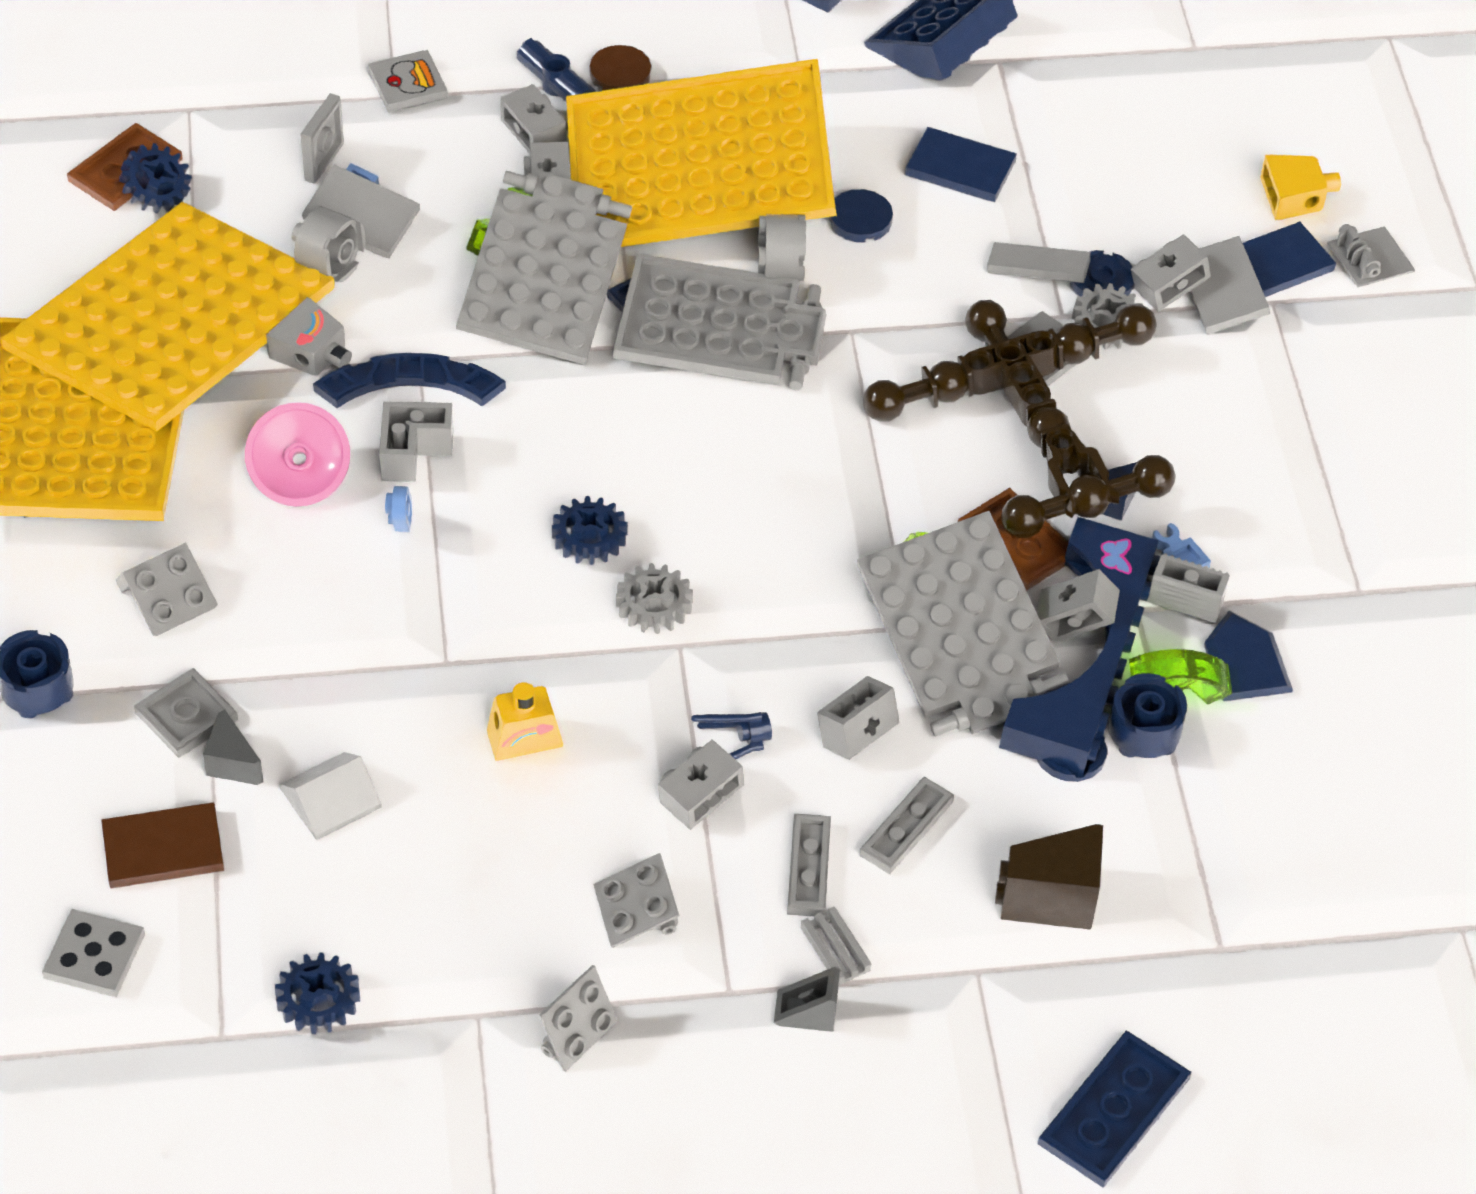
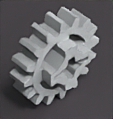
M1112 283L1108 284L1107 289H1102L1099 284H1095L1094 292L1086 288L1083 291L1082 297L1077 296L1071 319L1075 320L1074 323L1082 324V319L1088 317L1095 328L1115 322L1119 311L1129 304L1142 303H1135L1137 296L1135 293L1128 296L1125 295L1126 288L1123 286L1116 291ZM1121 339L1103 344V347L1108 350L1109 345L1114 343L1117 349H1121L1123 341Z
M650 563L648 570L645 571L639 565L636 566L635 575L626 572L624 574V582H618L616 607L619 608V617H628L629 627H633L637 623L640 624L641 632L645 633L648 627H653L655 634H659L660 628L663 626L669 631H673L674 622L684 624L685 614H691L693 589H689V579H681L680 570L669 573L668 565L666 564L662 566L661 570L655 569L653 563ZM674 593L678 598L677 601L674 600ZM632 595L635 597V604L631 599Z

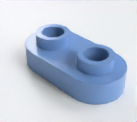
M394 486L393 493H386L385 513L388 514V524H393L395 532H410L412 496L407 486Z

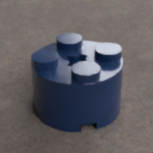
M26 630L10 636L0 646V693L3 701L11 709L17 711L23 718H34L38 714L51 712L72 699L74 693L73 672L67 646L60 637L50 633V636L38 634V630Z
M1143 673L1129 677L1125 680L1124 685L1117 689L1109 720V732L1123 756L1129 758H1157L1174 753L1181 738L1187 713V699L1180 687L1176 685L1174 688L1165 682L1166 678L1163 676Z

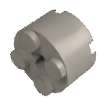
M317 206L305 218L303 223L299 222L293 228L291 238L295 242V261L307 268L316 269L328 277H333L336 282L345 281L354 273L359 262L355 261L358 250L364 252L366 232L363 224L349 216L323 206Z
M766 214V216H759L758 273L765 274V277L794 278L804 281L805 266H803V261H805L806 215Z

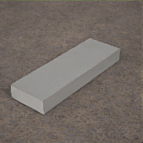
M994 242L987 263L988 273L1084 283L1091 257L1090 252Z
M923 776L860 848L859 856L891 875L954 801V794Z
M794 813L787 915L815 916V914L820 912L823 915L825 914L831 816Z

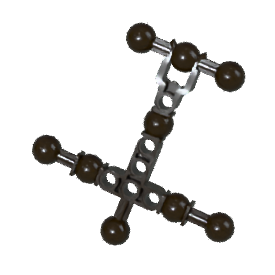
M979 300L972 304L966 312L965 324L967 331L974 338L980 341H987L989 346L972 350L965 356H957L958 363L954 361H940L932 366L930 371L926 365L922 366V380L899 386L891 380H877L869 385L864 392L862 402L865 412L874 420L890 422L900 416L905 404L923 398H928L932 407L937 408L938 401L943 403L955 402L962 398L965 393H967L968 397H972L973 394L981 395L1003 389L1021 422L1027 427L1030 440L1037 447L1041 448L1043 458L1047 459L1048 488L1054 496L1039 502L1036 498L1029 495H1016L1006 502L1002 509L1001 521L1004 529L1016 538L1033 537L1040 532L1045 520L1063 514L1070 518H1073L1075 514L1082 518H1096L1106 511L1109 503L1119 504L1121 496L1137 491L1148 498H1160L1169 493L1175 483L1176 474L1173 464L1167 458L1160 455H1146L1137 461L1132 473L1109 480V472L1098 450L1093 447H1085L1076 433L1071 430L1068 416L1060 409H1057L1056 401L1051 399L1050 389L1043 379V376L1053 373L1056 369H1064V363L1068 365L1081 364L1089 359L1091 355L1094 360L1099 359V345L1119 339L1130 346H1142L1150 341L1155 334L1157 322L1154 313L1142 304H1129L1119 311L1115 322L1094 328L1088 317L1082 319V324L1066 323L1058 328L1056 333L1053 328H1050L1048 331H1035L1008 339L1004 332L1007 323L1004 308L993 300ZM1077 472L1080 477L1073 480L1068 487L1063 474H1074Z

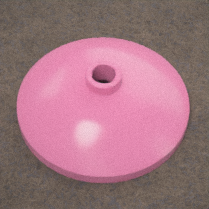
M288 403L268 411L255 423L247 438L245 462L250 478L258 490L266 497L287 506H309L326 499L342 484L350 465V445L342 425L329 412L308 403ZM304 454L306 456L305 462L300 465L293 462L295 455Z

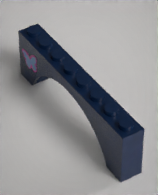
M1077 516L1068 542L1064 559L1065 565L1077 576L1100 569L1120 590L1114 623L1105 626V646L1097 660L1080 677L1057 690L1042 695L1013 699L1003 727L999 748L1039 761L1041 759L1054 761L1059 765L1067 767L1069 770L1082 774L1088 760L1095 762L1101 743L1100 740L1095 739L1096 733L1104 734L1110 713L1104 712L1106 705L1112 707L1115 692L1119 688V686L1113 685L1114 679L1122 680L1127 664V659L1122 658L1123 652L1130 654L1136 633L1130 632L1132 626L1139 628L1145 607L1139 606L1140 600L1148 601L1152 581L1147 579L1149 575H1154L1161 557L1155 554L1159 540Z

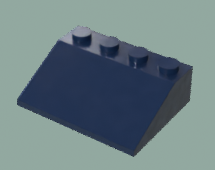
M915 0L864 41L866 48L922 78H934L939 81L951 76L953 70L969 61L971 55L977 50L987 46L989 40L1006 30L1008 25L1018 15L1013 0Z

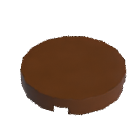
M627 45L607 46L597 51L591 58L589 65L591 82L595 86L597 84L602 87V91L648 84L652 74V65L649 57L642 50Z

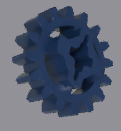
M153 143L150 150H147L144 145H140L137 152L130 151L127 160H124L121 166L122 173L119 181L126 183L122 192L123 194L131 193L133 195L130 203L133 204L140 201L142 203L141 210L143 211L148 206H153L154 213L158 214L163 206L169 212L174 204L178 205L183 202L184 197H187L191 189L188 185L192 180V175L185 174L189 167L188 163L180 164L178 161L181 154L178 153L171 156L169 154L170 147L168 146L163 151H159L157 143Z
M585 496L583 503H579L578 500L573 498L571 499L572 507L560 506V514H554L551 532L555 549H563L564 558L574 555L575 563L579 564L585 558L588 559L590 565H594L595 558H600L605 563L608 562L609 553L615 556L619 555V546L626 545L628 522L625 521V513L623 511L616 512V504L614 502L606 506L604 505L603 497H600L597 502H591L590 496ZM609 525L613 530L612 533L609 532ZM568 527L571 529L570 535L567 532Z
M324 952L319 953L317 960H311L308 954H304V963L300 965L293 960L290 961V973L280 971V983L275 984L274 987L277 1011L283 1012L284 1022L289 1023L295 1020V1027L299 1032L305 1025L310 1026L311 1034L316 1035L320 1026H324L328 1033L332 1032V1023L334 1022L345 1026V1013L355 1015L356 1003L361 1000L358 975H352L351 964L347 963L340 967V959L337 955L330 961H326ZM336 981L343 987V992L340 991L339 985L335 984ZM292 994L296 995V1001L300 1002L299 1005L292 999Z

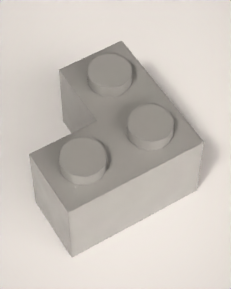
M383 401L379 449L381 481L416 482L418 455L452 456L454 435L453 403Z

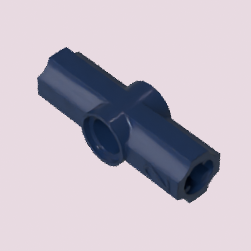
M529 38L517 50V60L542 81L545 93L552 96H560L566 102V96L596 92L593 87L570 68L568 57L562 54H553L538 40Z

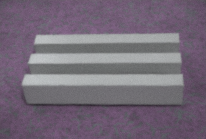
M835 906L829 908L827 914L823 915L822 912L815 914L813 920H809V918L801 920L802 931L826 969L832 967L840 969L839 985L871 971L872 963ZM830 923L832 924V926L834 927V929H835L836 932L838 933L839 937L841 938V940L843 941V943H844L845 946L847 947L848 951L850 952V954L852 955V957H853L854 960L856 961L858 967H856V965L854 964L853 960L851 959V957L849 956V954H848L847 951L845 950L844 946L842 945V943L840 942V940H839L838 937L836 936L835 932L833 931V929H832L831 926L829 925ZM820 928L833 951L847 969V972H842L816 929Z

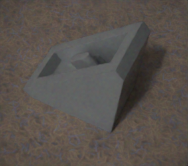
M226 710L219 712L203 753L206 776L252 785L263 783L261 760Z
M832 967L778 989L774 1023L782 1027L834 1032L840 969Z

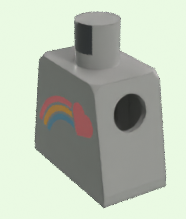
M308 297L266 334L270 359L311 375H318L330 363L341 368L348 365L352 359V352L345 348L343 325Z

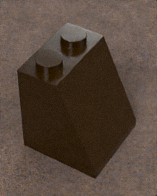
M1093 824L1011 845L1008 861H1000L999 877L996 884L995 904L1002 905L1000 920L1091 930L1101 884L1104 825Z

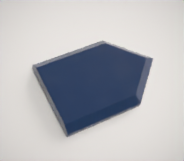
M1228 610L1204 642V648L1222 701L1292 693L1293 688L1273 633Z

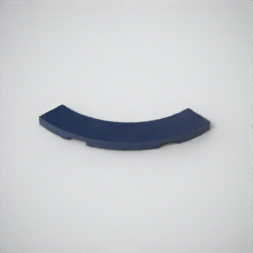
M396 353L371 357L369 362L352 367L350 364L343 366L314 382L313 389L315 393L337 409L361 395L396 386L439 388L462 395L483 407L506 389V381L476 364L469 363L466 365L451 361L449 356L429 353Z

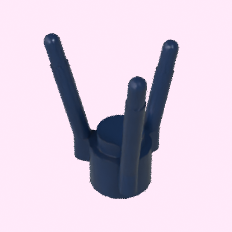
M767 712L692 715L691 717L693 722H699L697 724L699 729L737 727L739 740L741 742L747 741L748 745L729 753L734 759H738L751 752L764 750L763 741H769L772 738V727Z

